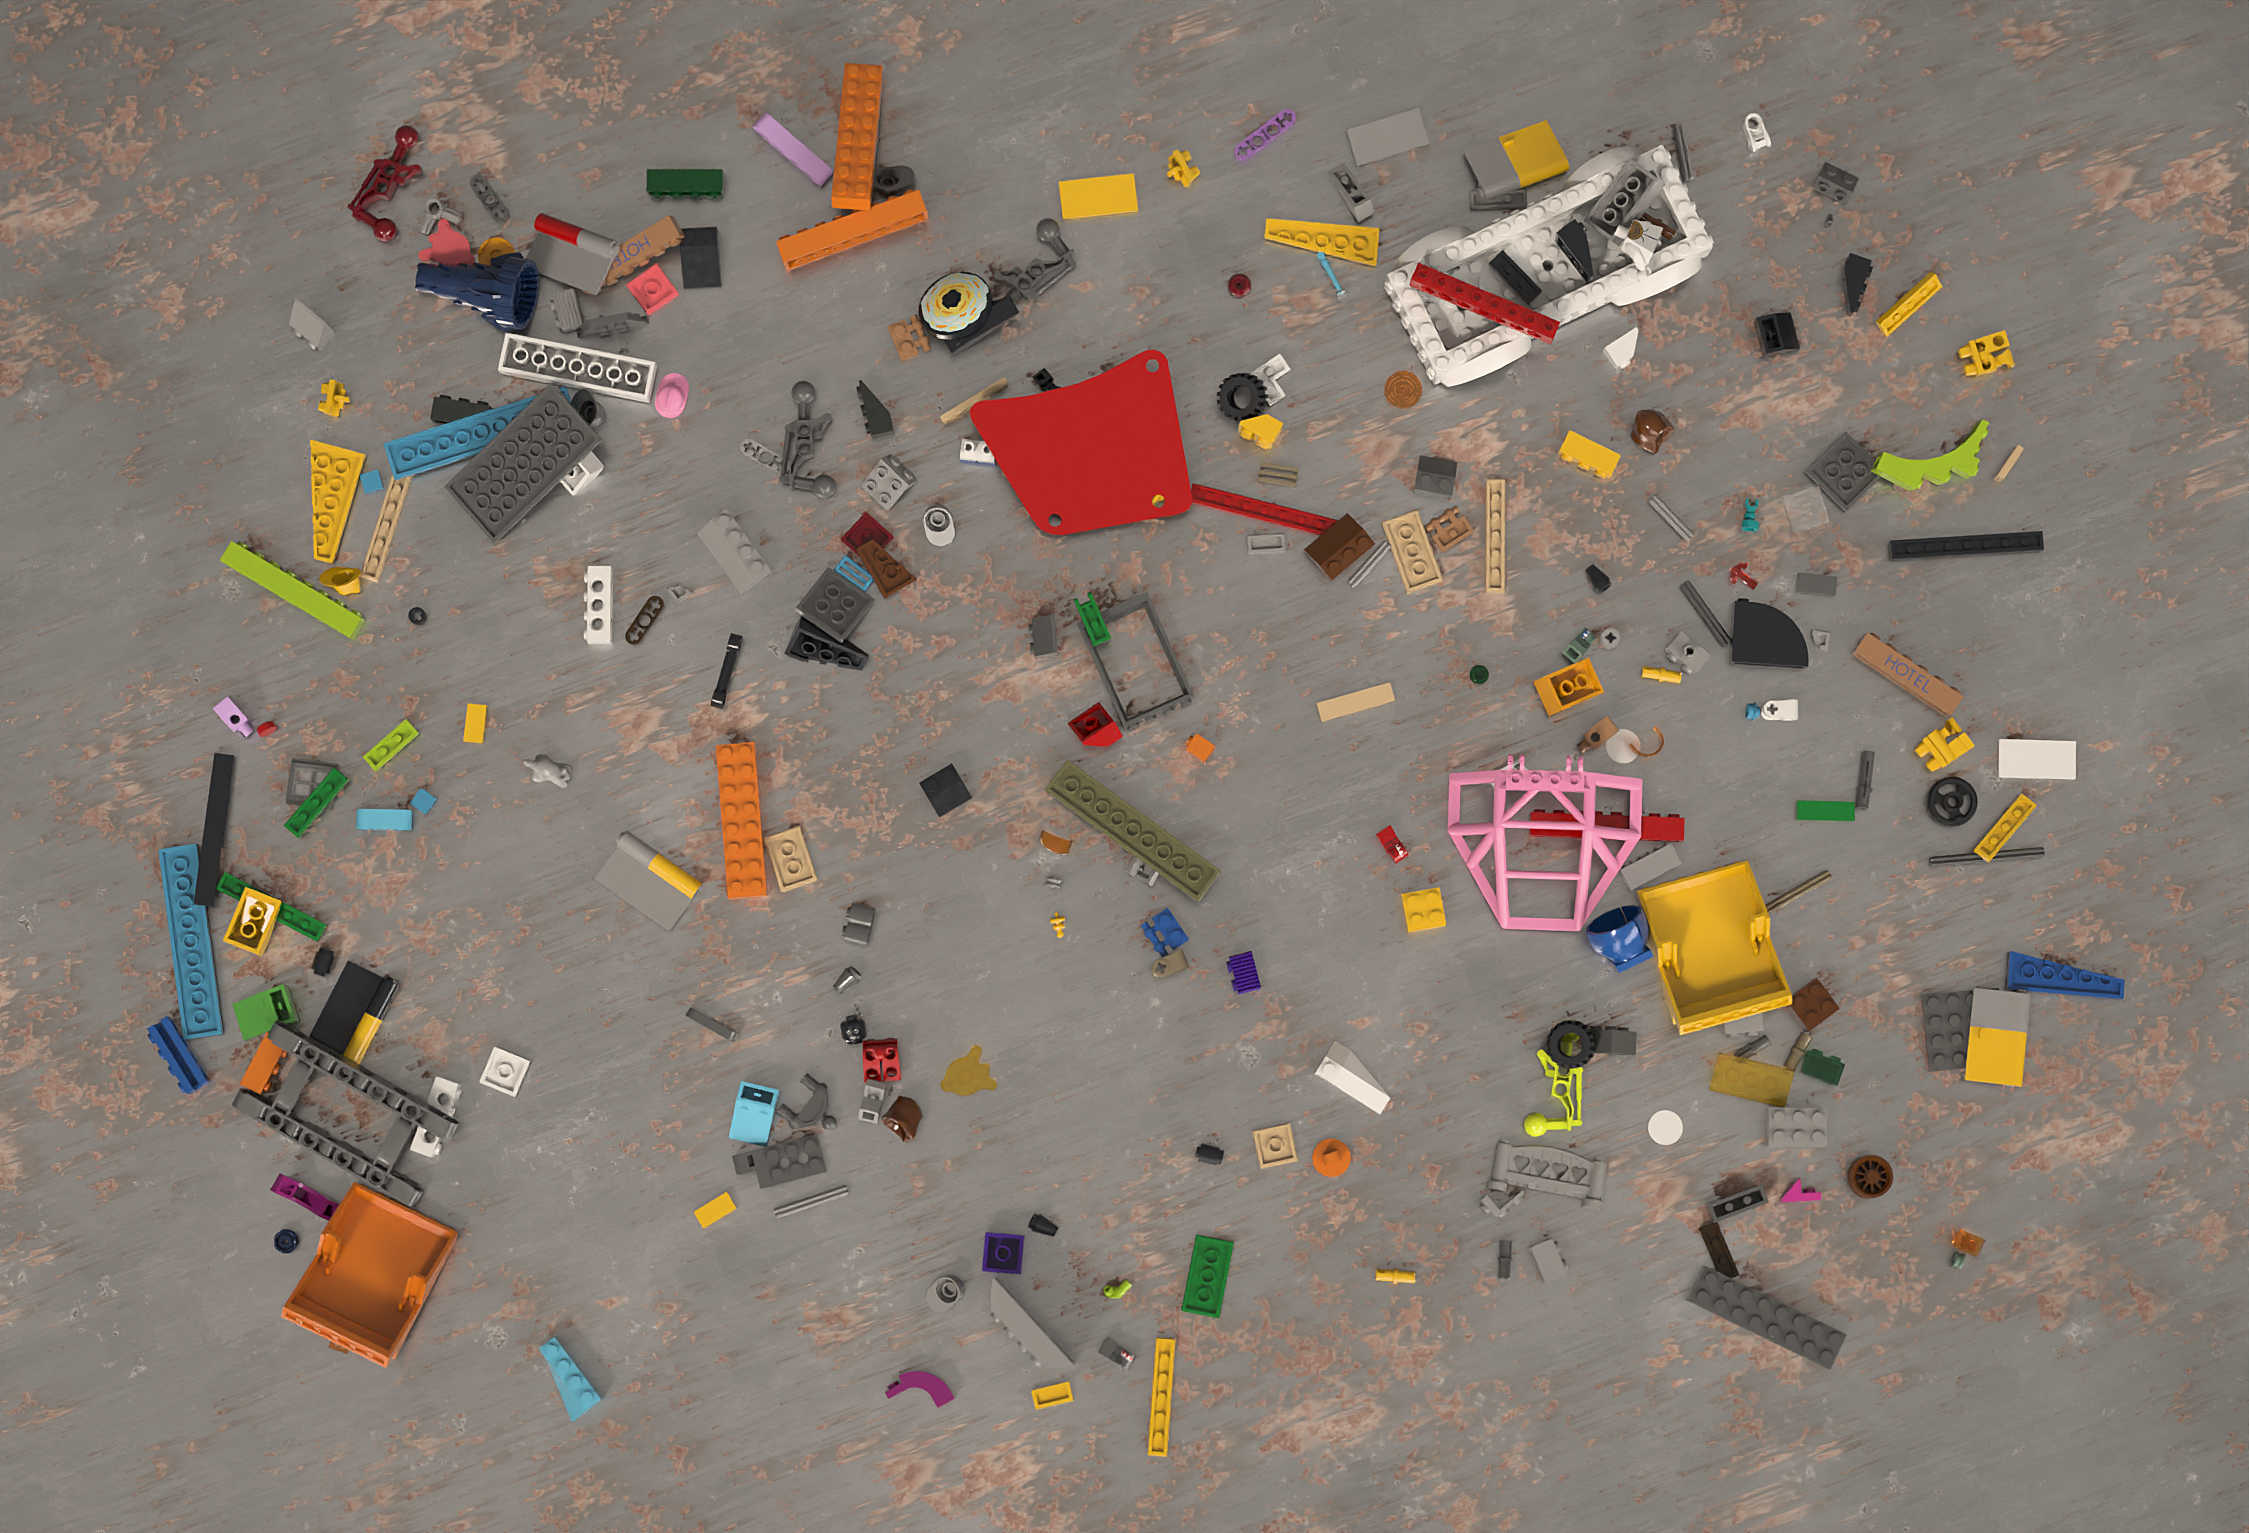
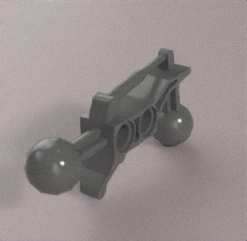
M1051 218L1041 220L1037 224L1036 233L1042 241L1050 242L1061 257L1056 261L1047 262L1035 258L1023 271L1019 267H1015L1011 271L996 272L993 277L995 281L1005 282L1013 287L1003 298L1011 297L1013 302L1020 296L1035 300L1038 295L1054 284L1058 278L1076 266V262L1072 258L1074 250H1069L1059 236L1060 227L1055 220ZM1066 261L1069 263V266L1056 276H1053L1037 290L1034 291L1032 289L1045 274L1059 270ZM1038 266L1042 272L1038 275L1033 274L1031 268ZM1020 280H1026L1029 286L1027 288H1021L1018 282Z
M799 381L793 386L791 391L792 398L798 403V420L785 426L783 462L779 480L782 483H788L791 490H794V487L813 490L820 498H828L836 490V482L830 475L821 474L815 479L796 476L797 469L805 460L814 458L813 439H820L822 437L821 433L832 420L830 413H825L818 419L810 420L809 403L815 397V388L808 381ZM802 426L809 427L807 434H800L799 429ZM791 433H795V454L789 464V477H786L785 468ZM802 445L810 447L807 453L799 451Z

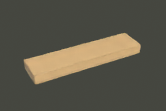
M1005 377L941 415L940 420L943 425L949 424L970 411L975 403L988 400L1008 388V382Z
M1389 682L1316 703L1321 722L1394 702L1395 698Z

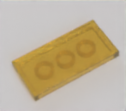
M1719 1052L1709 1090L1785 1108L1795 1071Z

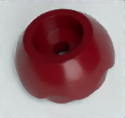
M1235 274L1228 281V290L1236 297H1243L1250 292L1251 281L1244 274Z

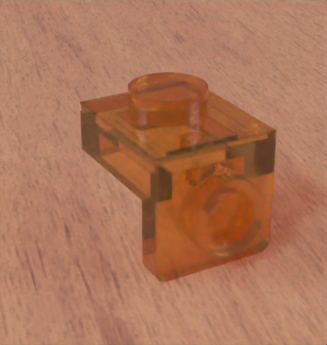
M1960 1229L1959 1232L1955 1233L1952 1242L1954 1243L1953 1247L1957 1250L1979 1258L1986 1240Z

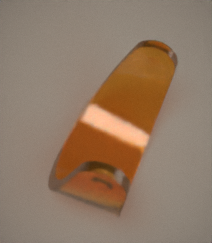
M1656 726L1653 729L1659 737V746L1654 753H1641L1632 744H1629L1631 750L1639 757H1652L1661 751L1664 745V738Z
M1044 830L1041 831L1039 837L1043 847L1060 855L1069 854L1074 842L1057 837Z

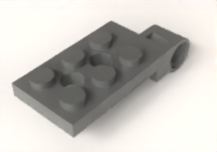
M817 1134L732 1156L736 1175L756 1170L760 1189L826 1172ZM801 1152L808 1155V1161L803 1164L797 1160V1156ZM781 1157H786L789 1160L787 1168L779 1166L778 1161Z

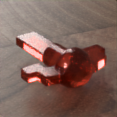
M1740 562L1732 567L1729 577L1732 580L1731 584L1735 585L1737 582L1735 577L1737 576L1753 590L1756 588L1758 583L1740 570L1741 568L1746 569L1748 566L1746 562L1744 564Z

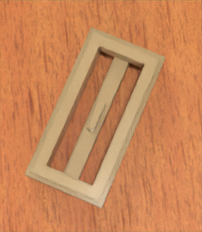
M2017 445L1994 477L1996 481L2001 482L2004 480L2023 452V447Z

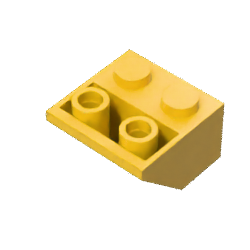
M1265 414L1241 421L1238 431L1243 438L1255 440L1259 447L1265 450L1267 448L1272 449L1283 429L1284 423Z

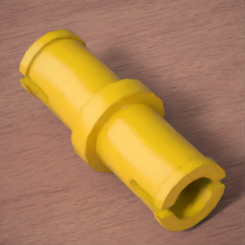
M1643 665L1641 677L1658 679V682L1669 681L1678 684L1682 676L1681 671H1672L1665 669V667L1655 668Z
M1376 1268L1375 1281H1392L1394 1284H1397V1282L1415 1283V1271L1398 1270V1268H1393V1270Z

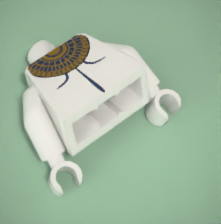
M1633 220L1629 229L1618 225L1614 235L1624 239L1621 250L1633 259L1637 269H1639L1637 277L1642 281L1648 278L1647 275L1651 274V269L1645 266L1648 265L1655 248L1662 245L1660 241L1663 239L1661 235L1663 228L1652 225L1650 221Z

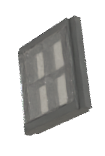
M292 758L285 804L301 806L334 767L338 770V764ZM333 800L328 804V806L325 809L332 810Z

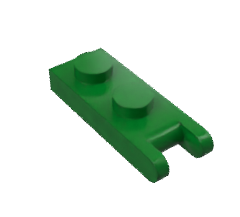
M1088 592L1089 601L1079 604L1077 598L1073 600L1095 647L1111 640V636L1092 593Z

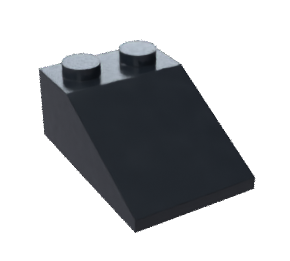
M1574 219L1556 232L1555 242L1588 285L1593 282L1594 274L1587 234L1585 233L1587 230L1581 222L1578 223Z
M682 228L681 230L685 235L680 243L683 289L722 287L718 228Z

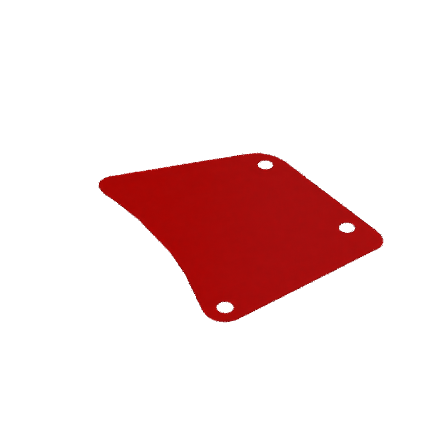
M1143 351L1114 368L1077 384L1030 396L983 400L975 403L970 409L972 422L1030 517L1042 531L1053 535H1066L1176 515L1187 511L1192 505L1193 498L1168 360L1160 351ZM1151 359L1156 360L1159 364V368L1155 372H1150L1146 368V363ZM1156 495H1161L1165 499L1164 505L1160 508L1152 504V499ZM1052 514H1058L1061 517L1059 526L1055 527L1049 524V517Z

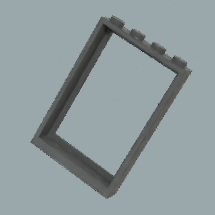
M1147 592L1100 612L1105 625L1145 608L1183 694L1131 718H1127L1083 621L1077 623L1124 729L1128 728L1129 730L1138 727L1141 721L1146 720V722H1150L1156 719V715L1163 712L1165 715L1174 711L1173 707L1181 705V707L1192 703L1191 699L1194 698Z

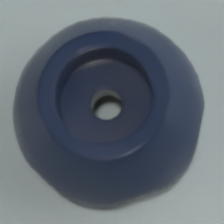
M283 1229L274 1236V1247L283 1254L291 1253L298 1245L297 1235L289 1229Z

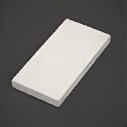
M1998 739V778L2075 780L2076 741Z

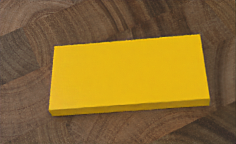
M1134 173L1059 181L1063 220L1138 212Z

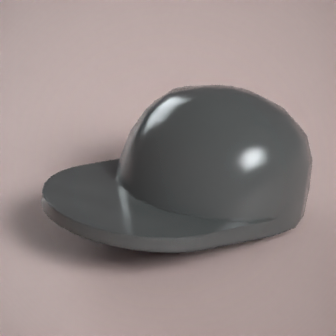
M586 389L579 390L572 399V405L592 428L598 427L604 418L605 411L603 406L594 399L590 391Z

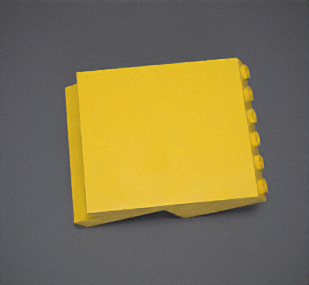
M1748 860L1743 862L1737 861L1725 867L1719 866L1711 871H1702L1693 876L1680 877L1675 881L1662 882L1657 886L1644 887L1637 891L1638 905L1646 914L1649 926L1648 939L1673 1025H1677L1680 1035L1792 1004V994L1770 938V917Z

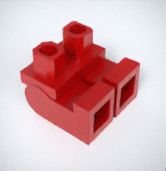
M898 1039L864 1040L862 1047L864 1083L867 1082V1079L881 1081L882 1071L880 1062H882L884 1081L901 1080Z

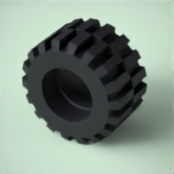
M1250 373L1230 375L1229 378L1223 380L1224 384H1220L1218 387L1221 389L1220 392H1217V396H1220L1217 404H1221L1219 409L1224 411V415L1231 417L1232 420L1243 421L1258 417L1259 413H1263V407L1267 406L1268 403L1265 402L1268 394H1265L1267 387L1262 385L1264 382L1261 379H1257L1256 375H1250ZM1239 386L1247 387L1251 393V401L1246 408H1240L1234 400V393Z
M1567 1020L1558 1023L1550 1030V1034L1547 1035L1546 1047L1548 1055L1558 1066L1566 1069L1583 1067V1065L1590 1062V1059L1594 1056V1051H1596V1038H1594L1593 1031L1580 1021ZM1575 1033L1581 1038L1582 1050L1575 1056H1568L1562 1052L1560 1041L1565 1034Z

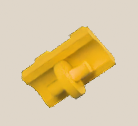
M1177 149L1168 158L1170 163L1167 166L1170 171L1166 175L1168 178L1174 176L1176 181L1180 180L1185 188L1198 177L1200 171L1197 166L1189 168L1186 164L1191 160L1187 150L1179 152Z
M336 380L322 383L321 393L327 395L326 401L319 402V411L333 417H339L340 409H343L344 403L350 402V398L345 397L346 390L343 389V383H339Z

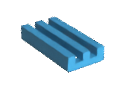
M846 555L834 568L836 573L864 592L873 582L869 572ZM847 561L848 563H850L857 570H859L861 573L867 576L869 580L866 581L864 578H862L860 575H858L856 572H854L852 569L846 566L844 562ZM840 567L844 568L865 585L863 587L842 572Z

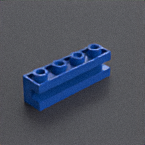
M166 1016L158 1024H153L147 1028L149 1034H147L148 1038L153 1044H157L159 1048L158 1054L162 1060L166 1059L170 1065L167 1068L173 1077L176 1076L178 1078L180 1090L183 1093L193 1094L211 1081L187 1042L183 1040V1036L172 1018Z

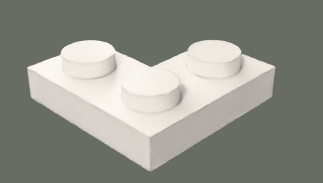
M1280 354L1250 373V375H1256L1257 379H1261L1264 382L1262 385L1267 387L1265 394H1268V398H1265V401L1268 402L1269 407L1285 397L1284 392L1275 380L1289 372L1290 368Z

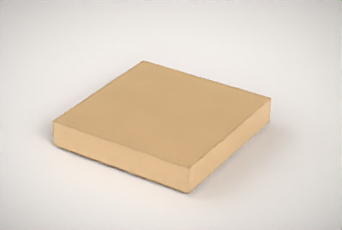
M1290 1123L1252 1131L1260 1169L1298 1161Z

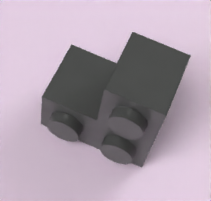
M1590 1026V1030L1593 1031L1594 1038H1596V1051H1594V1054L1636 1055L1637 1032H1631L1627 1027L1605 1026V1030H1601L1602 1026Z

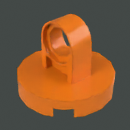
M1333 1138L1325 1139L1318 1143L1312 1154L1315 1169L1327 1177H1335L1344 1173L1349 1167L1351 1160L1350 1151L1342 1141Z

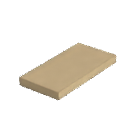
M1418 509L1381 522L1388 543L1391 545L1390 549L1407 594L1443 582Z

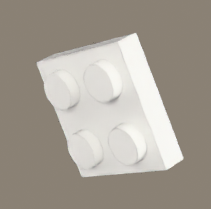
M494 1047L479 1082L516 1097L531 1061Z

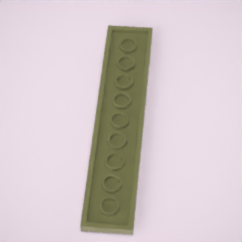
M1068 759L1045 788L1048 794L1197 902L1201 900L1221 873V870Z

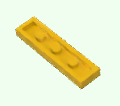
M1930 272L1876 321L1883 335H1890L1942 288L1935 273Z
M2021 794L1977 845L1974 852L1989 863L2037 805Z

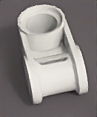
M1755 113L1748 115L1743 121L1742 126L1751 152H1755L1756 149L1764 146H1771V141L1762 118ZM1748 120H1754L1757 126L1755 128L1750 127Z
M1798 700L1768 701L1761 707V716L1766 720H1798ZM1770 707L1774 712L1771 714L1770 711H1767V708Z

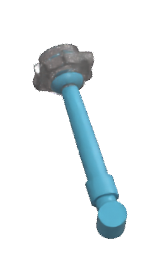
M1318 252L1317 257L1321 260L1323 268L1326 269L1338 290L1334 297L1335 300L1340 301V303L1345 302L1350 298V290L1341 288L1328 259H1326V255L1323 252Z

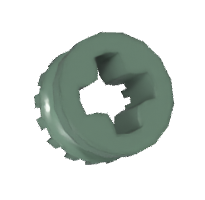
M1955 1250L1952 1256L1954 1259H1951L1950 1267L1954 1268L1956 1266L1957 1269L1961 1270L1966 1254H1959Z

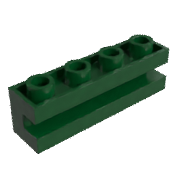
M647 169L646 192L648 196L655 199L663 198V196H670V198L674 199L682 198V196H689V198L693 199L700 198V196H708V198L716 199L719 196H724L723 169Z

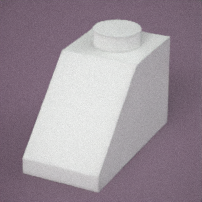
M1637 327L1604 348L1603 352L1615 370L1619 367L1624 369L1631 364L1630 360L1634 355L1638 335Z

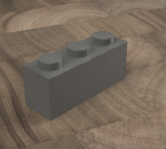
M1759 1184L1705 1204L1711 1223H1716L1767 1204L1769 1201L1763 1185Z

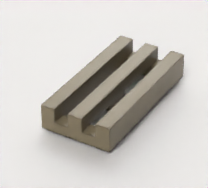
M1261 462L1258 482L1296 487L1298 468ZM1264 468L1294 472V475L1266 471ZM1263 475L1293 479V482L1262 477Z

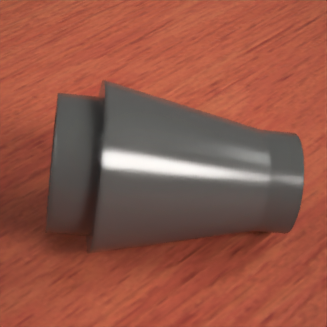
M853 966L846 967L833 985L834 989L841 994L859 982L861 974Z

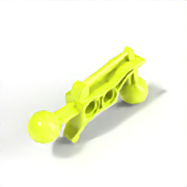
M1575 1033L1565 1034L1561 1038L1562 1052L1565 1055L1571 1056L1573 1043L1577 1042L1580 1037ZM1539 1050L1537 1057L1540 1059L1542 1066H1544L1545 1076L1553 1077L1550 1096L1559 1099L1566 1110V1118H1546L1538 1112L1530 1113L1524 1120V1129L1529 1135L1534 1137L1542 1136L1547 1130L1566 1129L1568 1132L1571 1131L1572 1126L1582 1125L1583 1068L1568 1069L1567 1075H1561L1558 1071L1559 1066L1543 1050ZM1547 1064H1549L1554 1070H1549ZM1572 1074H1576L1577 1120H1573L1574 1107L1569 1095ZM1556 1085H1564L1566 1088L1565 1093L1558 1094L1555 1089Z

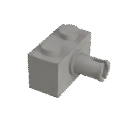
M1682 631L1665 650L1666 656L1673 662H1679L1682 665V670L1689 675L1691 673L1695 675L1711 656Z

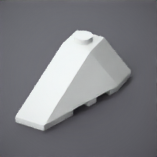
M1334 1041L1314 1074L1381 1114L1390 1097L1353 1052Z

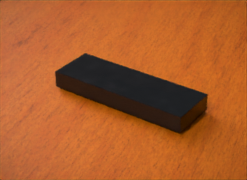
M1503 250L1489 262L1494 271L1528 305L1542 293L1539 286Z

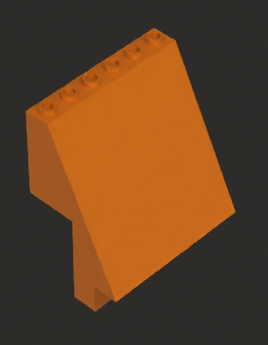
M353 1182L322 1231L317 1254L283 1306L281 1317L387 1368L392 1359L395 1360L456 1242L458 1232L449 1226L438 1223L433 1218H428L416 1210L403 1206L398 1201H393L381 1193L368 1189L363 1184Z

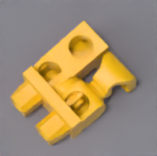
M2005 330L1969 341L1958 349L1960 359L1970 357L1971 360L1970 364L1963 366L1965 376L1975 375L1978 377L1997 371V367L2003 364H2007L2008 368L2015 366ZM1998 351H2004L2003 354L1998 355L1997 357H1993V355L1991 354Z
M1953 717L1945 722L1941 730L1936 728L1920 741L1921 743L1914 749L1920 758L1926 753L1931 755L1932 759L1925 763L1930 772L1945 767L1975 746L1965 732L1947 743L1946 737L1963 731Z

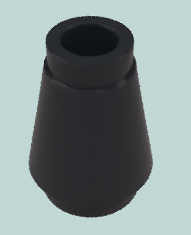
M1594 564L1585 570L1595 591L1598 590L1599 593H1602L1612 585L1610 578Z
M1034 1213L1028 1224V1227L1032 1229L1031 1231L1052 1237L1055 1236L1058 1230V1226L1041 1214Z

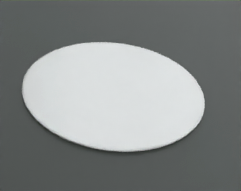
M1619 729V732L1606 742V750L1612 760L1618 763H1629L1638 756L1640 741L1632 731Z
M1662 1110L1656 1112L1650 1118L1648 1131L1655 1142L1662 1145H1670L1680 1138L1683 1125L1677 1114L1669 1110Z

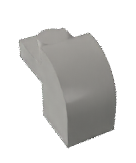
M867 1079L858 1119L877 1124L886 1092L885 1083Z

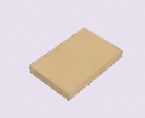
M800 826L763 838L781 893L818 881Z

